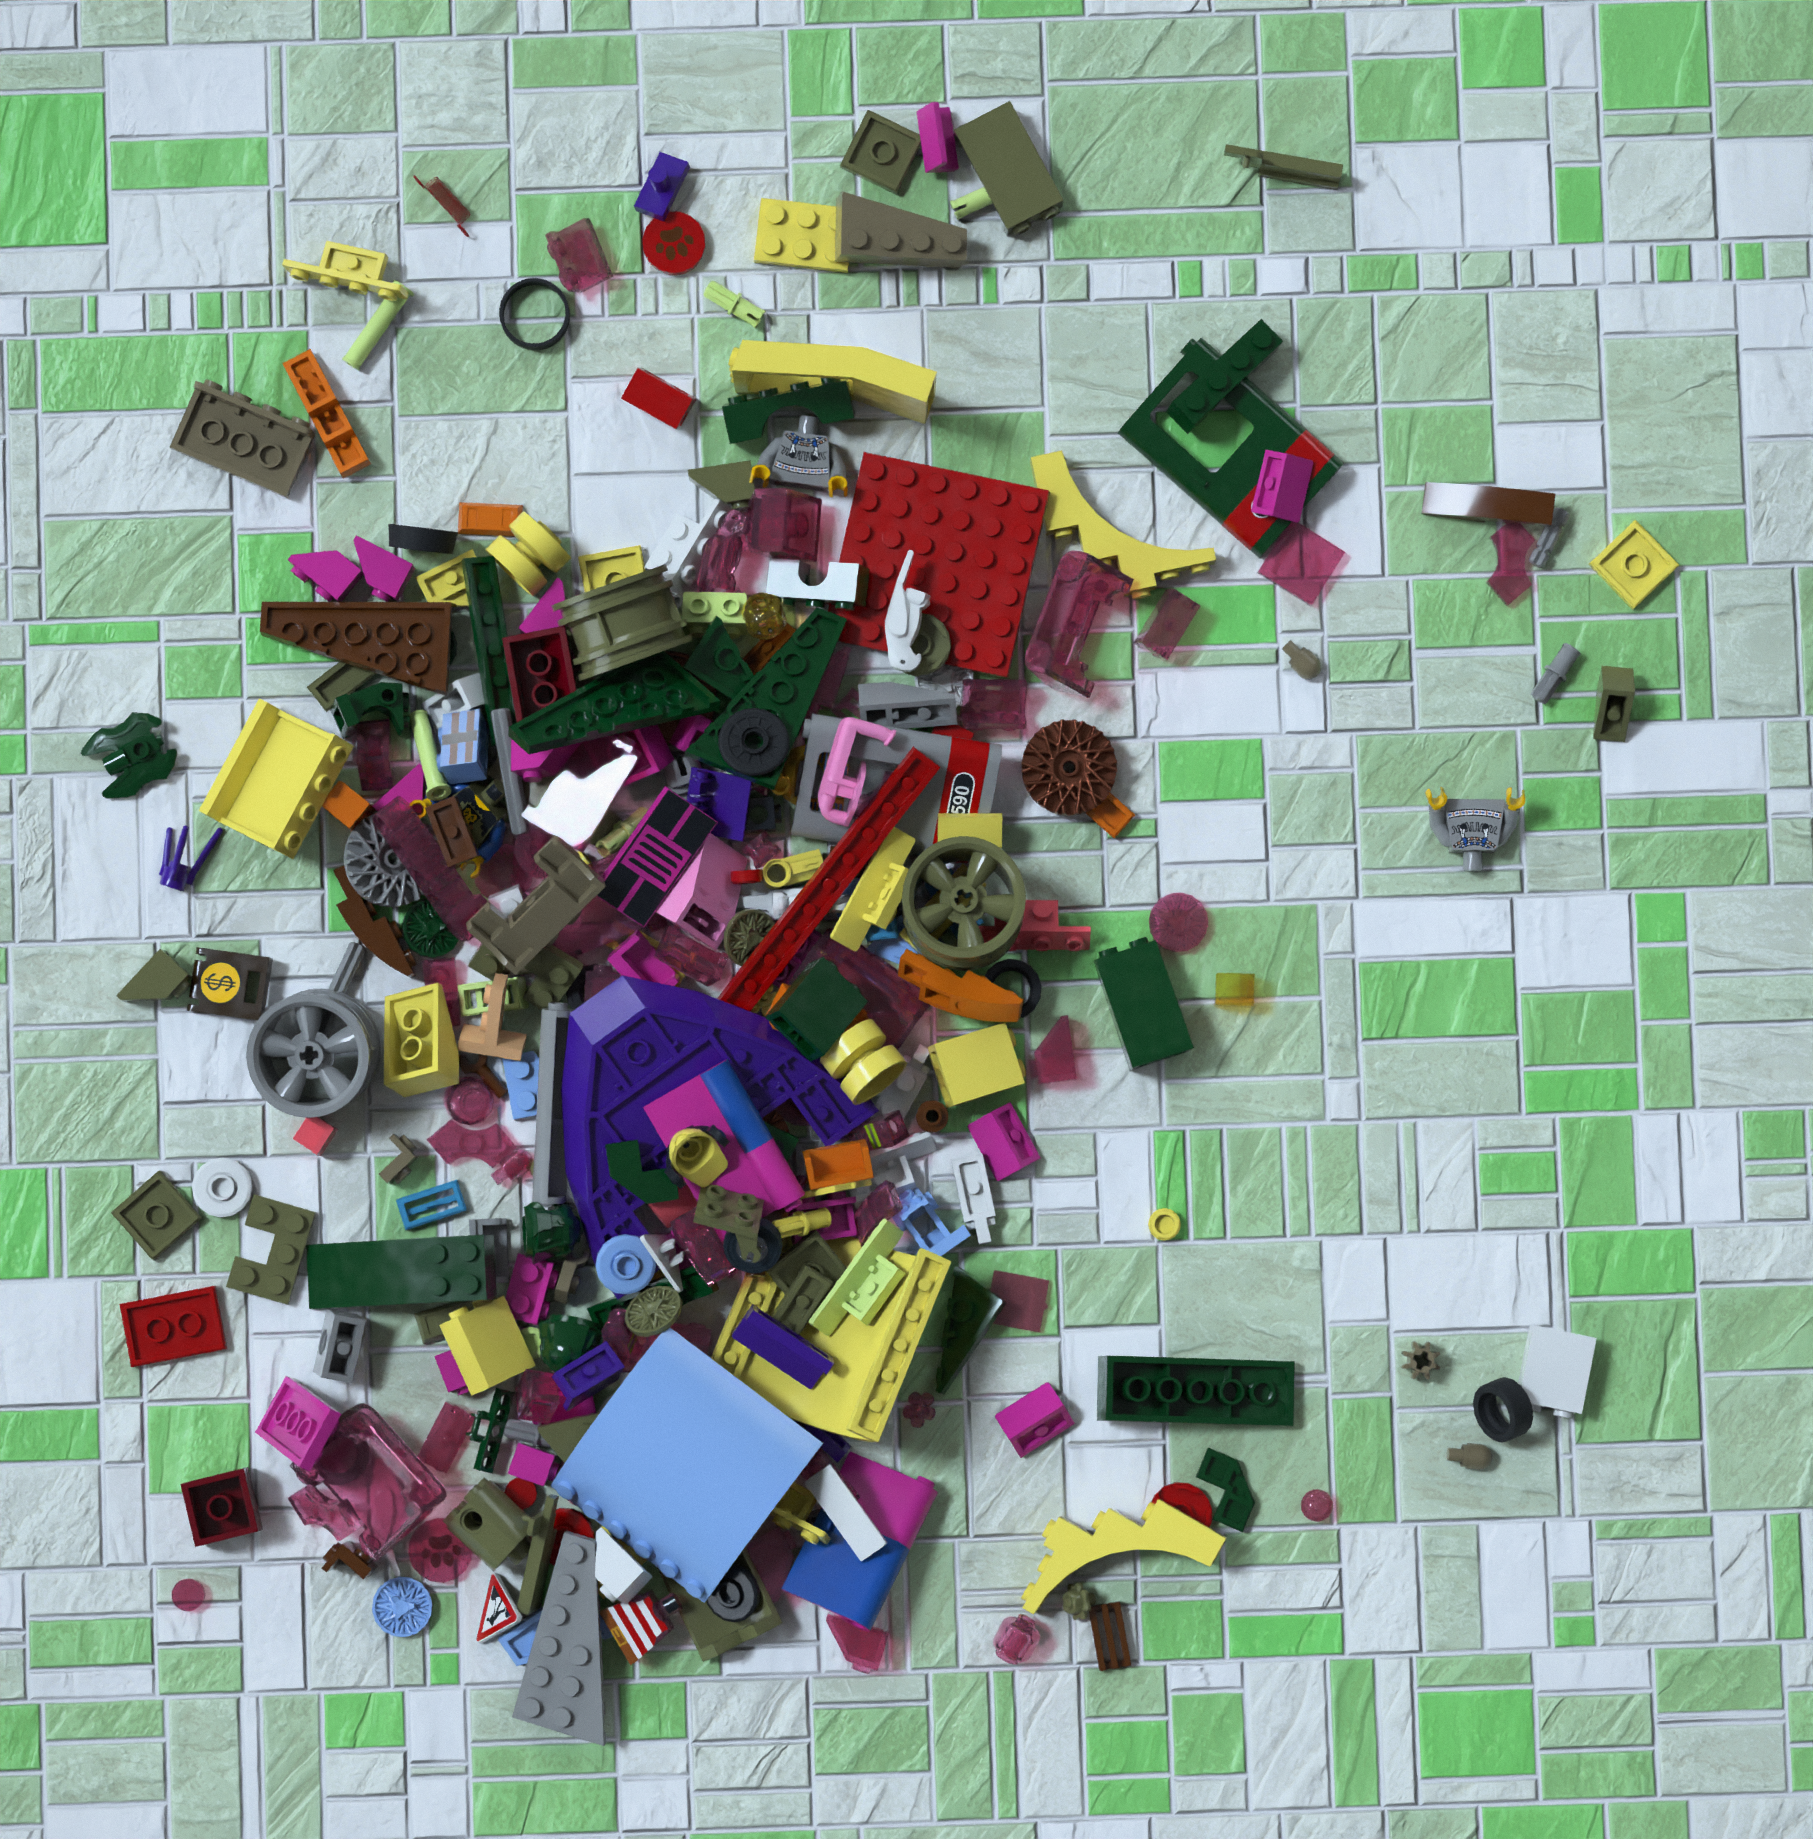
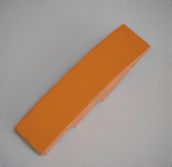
M311 349L282 363L342 478L344 479L371 465Z

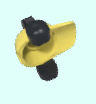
M691 1125L674 1134L666 1149L667 1169L664 1173L680 1189L687 1184L682 1176L702 1188L707 1187L728 1166V1161L717 1142L725 1148L730 1141L726 1138L724 1132L714 1125L711 1127L704 1125L694 1127Z

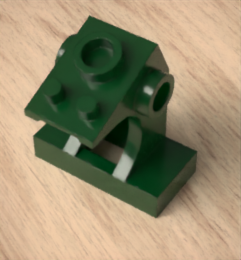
M380 682L350 695L346 693L334 699L330 710L343 739L355 735L361 717L374 711L389 717L398 736L402 734L404 727H408V724H410V717L403 715V712L409 711L408 693H403L402 683Z

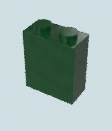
M821 957L806 966L765 1018L811 1062L827 1053L868 1001L861 995L860 989L855 984L848 982L839 973L838 967L833 962Z

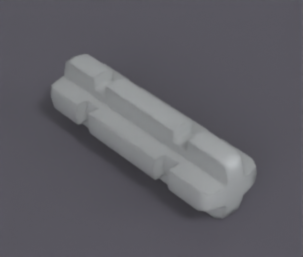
M1557 507L1554 509L1552 525L1550 527L1545 526L1536 544L1537 549L1533 550L1529 558V562L1534 566L1543 568L1550 557L1548 553L1553 551L1563 531L1562 526L1566 525L1570 517L1567 511Z

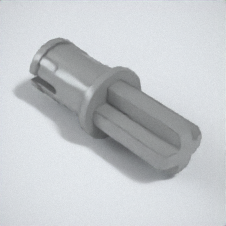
M1563 643L1562 648L1552 663L1544 667L1546 671L1531 692L1532 697L1538 702L1546 704L1561 681L1565 682L1567 680L1566 674L1581 653L1573 646Z
M514 1419L507 1420L504 1429L505 1437L532 1443L535 1448L536 1445L551 1448L538 1432V1426L542 1424L541 1422L535 1425Z

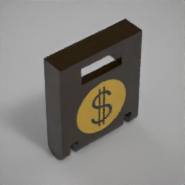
M196 947V954L206 956V961L194 960L189 998L198 999L199 1006L188 1004L187 1011L257 1021L265 1012L273 958ZM250 971L260 973L256 1004L245 1002Z

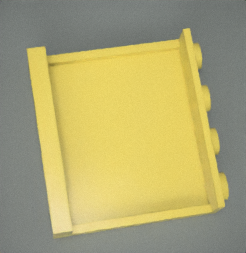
M259 698L199 811L217 822L294 859L354 746L337 735L319 729Z

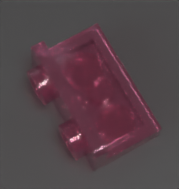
M583 218L559 232L550 231L545 234L548 241V252L555 259L560 271L559 279L569 292H585L613 277L589 218Z
M963 679L960 703L963 728L976 731L983 729H1002L1005 731L1026 729V680Z

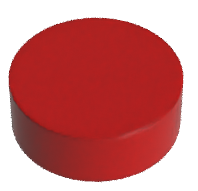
M762 869L730 871L731 883L733 884L761 883L763 881Z
M518 1477L507 1484L504 1492L522 1510L533 1505L537 1498L535 1484Z

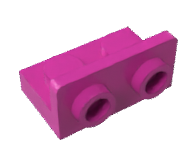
M518 1253L505 1298L514 1319L533 1325H538L540 1319L544 1321L547 1319L551 1302L546 1301L549 1288L555 1289L559 1276V1271L554 1270L556 1263L544 1260L533 1265L532 1259Z

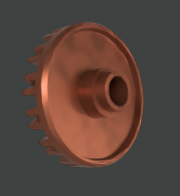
M1062 719L1042 727L1028 742L1022 758V778L1029 795L1042 808L1059 815H1079L1096 808L1109 795L1116 778L1117 759L1115 758L1111 742L1106 739L1102 731L1097 730L1095 726L1086 724L1085 721ZM1066 762H1072L1075 765V771L1067 773L1064 771L1063 765Z

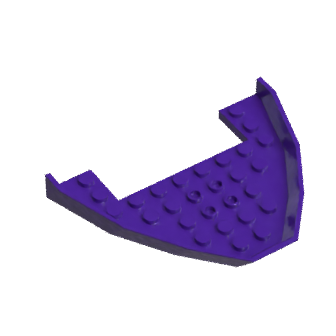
M624 975L620 976L570 1012L561 1086L565 1172L581 1223L583 1224V1230L594 1265L596 1264L597 1253L603 1244L611 1238L623 1234L634 1235L640 1238L644 1234H650L634 1213V1210L645 1202L609 1176L605 1144L637 1139L642 1171L667 1168V1148L643 1107L726 1059L729 1060L762 1118L791 1098L825 1146H830L877 1113L879 1111L871 1099L862 1104L854 1105L840 1088L846 1076L833 1079L820 1063L821 1057L810 1062L781 1032L772 1029L765 1017L698 991ZM656 1263L655 1273H656L658 1270H660V1268H659V1266L657 1265V1263ZM613 1292L617 1300L625 1295Z

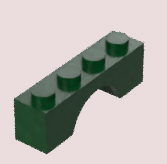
M1260 319L1173 400L1166 413L1189 434L1237 385L1264 364L1278 350L1283 340Z
M821 378V384L809 386L808 381L790 384L791 390L778 393L777 387L759 391L760 397L747 399L746 394L729 397V403L722 406L730 444L761 438L768 417L776 410L785 406L796 405L805 407L815 413L823 424L854 418L855 410L848 379Z

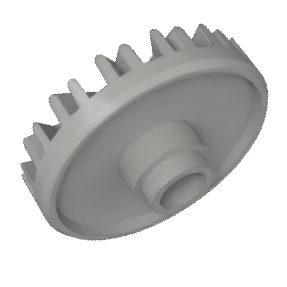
M385 811L370 815L356 825L347 839L344 850V866L348 880L361 897L375 905L396 907L419 900L420 896L427 893L425 892L427 887L434 884L432 879L437 877L434 871L435 867L440 866V863L436 861V858H439L440 855L439 853L435 854L434 846H437L438 843L436 841L432 842L434 835L427 833L425 830L427 825L420 824V819L410 817V813L403 814L402 811ZM388 855L391 856V864L388 862Z

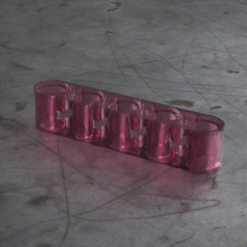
M397 796L372 816L373 822L450 932L458 940L464 942L472 935L468 932L466 923L482 906L456 869L447 867L441 848L410 804L404 798Z

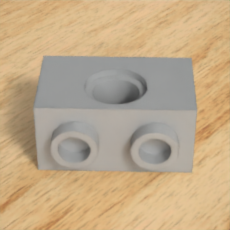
M326 1309L313 1368L314 1373L321 1378L353 1382L366 1322L364 1318L358 1314Z

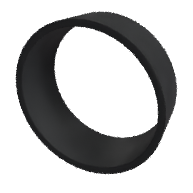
M388 524L389 547L453 554L458 532Z

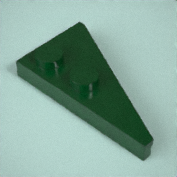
M957 1266L953 1270L952 1276L955 1277L952 1298L948 1299V1317L945 1320L941 1347L944 1348L941 1367L937 1368L936 1391L945 1395L1007 1303L969 1273Z

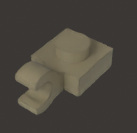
M585 1249L584 1255L581 1258L573 1257L572 1252L565 1256L555 1288L554 1301L566 1304L569 1294H576L580 1276L575 1275L577 1269L587 1265L590 1256L589 1249Z

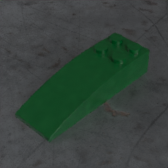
M494 1235L306 1245L309 1309L497 1299Z
M1098 1356L1097 1421L1294 1426L1295 1361Z

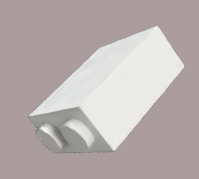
M1529 1325L1518 1384L1527 1393L1533 1411L1541 1412V1408L1544 1406L1554 1408L1553 1415L1572 1419L1573 1413L1582 1414L1597 1338Z

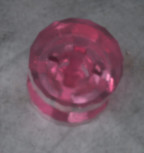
M764 831L750 841L741 851L745 856H750L753 859V866L756 869H761L768 861L780 854L782 850L770 842V835Z

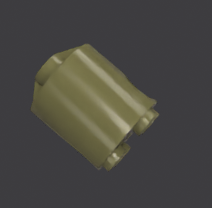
M484 1477L463 1498L464 1500L449 1513L443 1522L452 1534L494 1572L507 1558L517 1566L529 1553L531 1543L525 1539L528 1536L527 1528L529 1522L522 1521L523 1515H529L497 1485Z

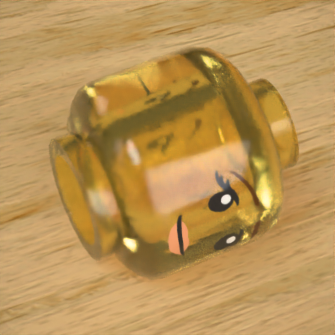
M763 592L753 594L747 599L741 610L747 631L753 638L759 640L772 639L779 635L786 627L787 619L780 600L773 594Z

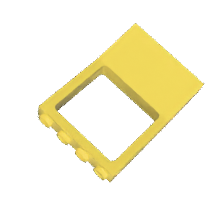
M742 340L740 348H733L728 363L730 366L729 371H731L730 377H732L731 383H734L735 393L759 394L761 390L777 387L779 393L791 390L790 384L808 381L809 386L821 384V378L848 379L852 400L923 424L927 421L936 393V371L865 347Z

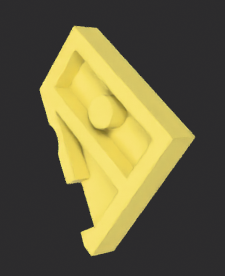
M473 549L415 577L427 602H451L453 607H469L461 561L464 558L476 557Z

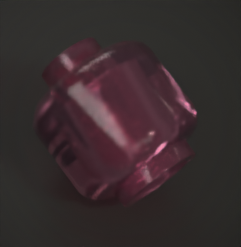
M1019 1614L1018 1617H1006L993 1638L996 1655L1003 1661L1013 1665L1028 1661L1040 1641V1633L1034 1627L1035 1621L1023 1614Z

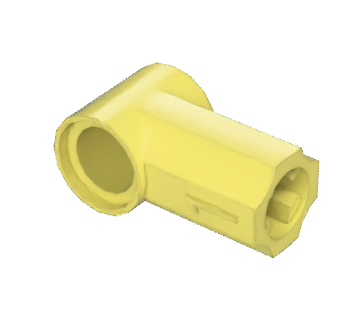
M816 849L768 861L763 868V884L767 888L774 890L810 880L823 863L820 850ZM773 866L782 868L785 873L784 880L777 883L772 882L767 875L768 869Z

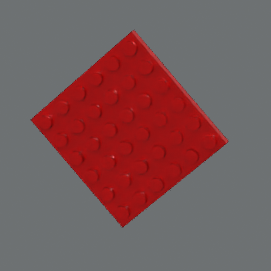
M863 452L839 563L861 564L870 569L866 607L855 606L854 611H842L835 609V605L829 604L828 612L847 619L839 642L888 653L885 619L907 552L912 550L914 557L904 590L912 588L931 596L930 606L922 610V613L936 617L945 625L950 634L952 648L949 658L944 665L1008 678L1050 491Z

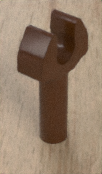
M478 1054V1062L476 1064H469L464 1056L459 1055V1065L464 1074H478L498 1099L508 1092L506 1087L488 1067V1058L490 1056Z

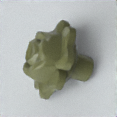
M1080 1582L1068 1584V1591L1062 1597L1063 1610L1071 1614L1074 1620L1087 1619V1612L1096 1603L1094 1593H1089Z

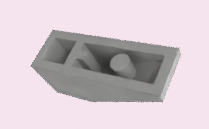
M894 682L858 684L861 720L904 729L958 725L955 694Z

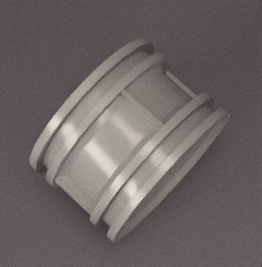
M308 989L277 1002L260 1016L249 1036L246 1051L247 1067L255 1088L270 1105L296 1117H320L341 1109L367 1089L375 1077L379 1066L381 1043L378 1029L371 1015L355 999L332 989ZM294 1008L301 1033L295 1035L290 1040L274 1029L282 1016ZM322 1008L335 1013L347 1024V1026L330 1038L318 1032ZM310 1046L313 1047V1051H318L319 1054L318 1057L313 1059V1062L310 1061V1057H305V1051L309 1050ZM358 1051V1066L353 1080L332 1067L335 1061V1054ZM271 1057H287L291 1070L282 1079H280L275 1071ZM319 1077L329 1098L316 1099L303 1096L302 1092L306 1078L314 1079Z

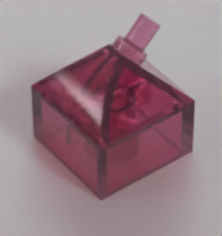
M789 488L755 489L746 509L740 539L731 547L732 551L741 556L749 548L750 552L769 558L817 562L822 499Z

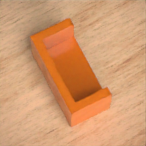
M338 781L322 805L325 810L351 831L358 823L376 811L370 803L342 781Z
M866 1139L802 1151L810 1190L874 1178Z

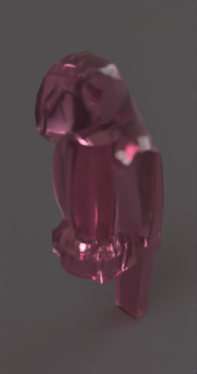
M730 509L717 531L707 540L697 580V592H713L716 588L735 591L736 580L734 573L742 555L741 536L749 533L752 523L751 515L748 512Z

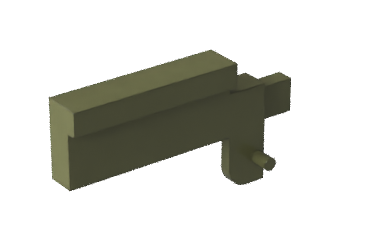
M1226 144L1224 156L1241 158L1243 168H1259L1258 177L1337 190L1342 175L1343 164Z
M554 1494L547 1496L543 1511L533 1517L527 1515L522 1517V1521L529 1522L527 1535L532 1537L517 1604L518 1611L526 1615H530L538 1610L541 1605L557 1529L553 1527L559 1496Z

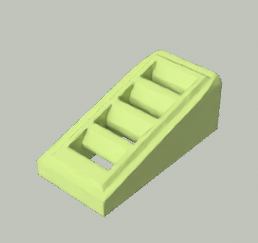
M525 977L508 978L504 1011L527 1009L529 1007V1003L523 1000L524 993L527 990ZM492 980L457 985L461 1017L488 1012V1007L483 1003V988L486 987V984L492 985ZM510 985H512L514 1003L511 1001ZM475 989L477 1008L472 1009L470 990Z

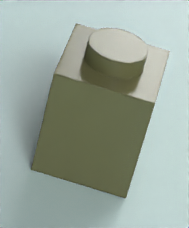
M751 460L688 470L690 482L713 499L718 498L729 507L732 506L733 511L750 509L751 503H757L754 480L752 484L749 483L752 470Z
M1601 666L1596 692L1593 739L1625 742L1635 695L1633 668Z
M159 949L116 996L124 1002L171 1000L174 996L178 999L190 987L188 981L192 976L168 953Z

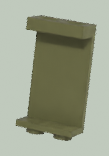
M1010 101L954 130L955 141L959 148L963 147L1004 224L1006 236L1013 232L1016 236L1023 234L1032 228L1031 223L1040 218L1043 221H1047L1060 213L1059 208L1063 206V198Z

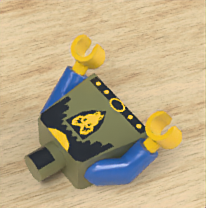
M497 779L488 787L480 780L472 784L470 782L457 784L446 782L451 787V794L447 798L452 796L458 797L467 823L473 825L474 828L471 834L480 856L461 864V871L468 864L476 865V870L470 875L471 879L479 876L481 871L480 865L487 863L503 845L506 831L504 819L508 815V810L500 802L505 797L503 783ZM425 795L423 801H412L408 809L414 804H420L423 807V813L414 819H421L426 815L425 807L442 800L432 801Z

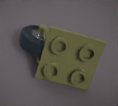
M718 1185L700 1187L693 1223L726 1231L723 1248L725 1256L732 1266L747 1273H761L772 1268L780 1258L782 1251L781 1234L773 1223L761 1218L764 1204L763 1199L756 1198L748 1193L740 1194L725 1190Z

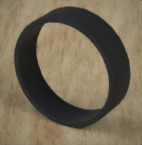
M528 278L515 283L506 291L500 303L499 317L505 334L514 344L527 350H543L555 345L564 336L570 322V310L564 294L556 285L544 279ZM539 285L547 287L557 293L565 305V320L561 329L554 337L545 342H523L515 338L505 326L504 311L508 300L515 292L527 286Z

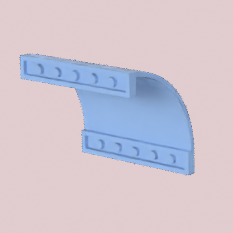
M669 1328L658 1336L579 1441L550 1486L562 1498L571 1501L579 1507L587 1517L596 1520L608 1529L612 1536L621 1539L633 1548L638 1556L647 1559L658 1567L663 1575L672 1578L683 1586L691 1596L705 1603L754 1534L823 1443L672 1328Z

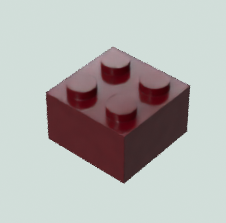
M248 1467L180 1484L195 1547L263 1530Z

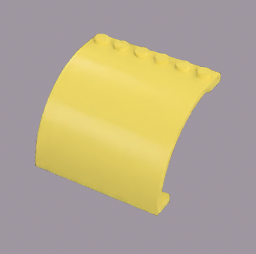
M791 1236L783 1238L781 1255L793 1246ZM852 1236L825 1240L846 1268L866 1242ZM923 1248L918 1250L916 1256L892 1250L886 1259L905 1272V1275L868 1326L847 1312L832 1334L826 1336L809 1324L808 1321L800 1336L832 1356L834 1362L827 1374L823 1372L812 1389L793 1379L732 1337L733 1331L752 1304L771 1316L785 1296L766 1271L763 1278L746 1277L745 1274L711 1359L794 1421L856 1440L879 1442L951 1261Z

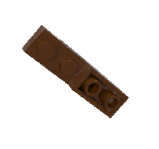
M343 865L333 870L347 897L346 900L336 904L354 934L373 954L390 967L409 978L416 976L413 968L418 965L410 949L403 950L399 942L403 935L396 921L389 922L385 916L375 921L373 917L378 915L373 903L364 900L355 891L348 880L345 866Z

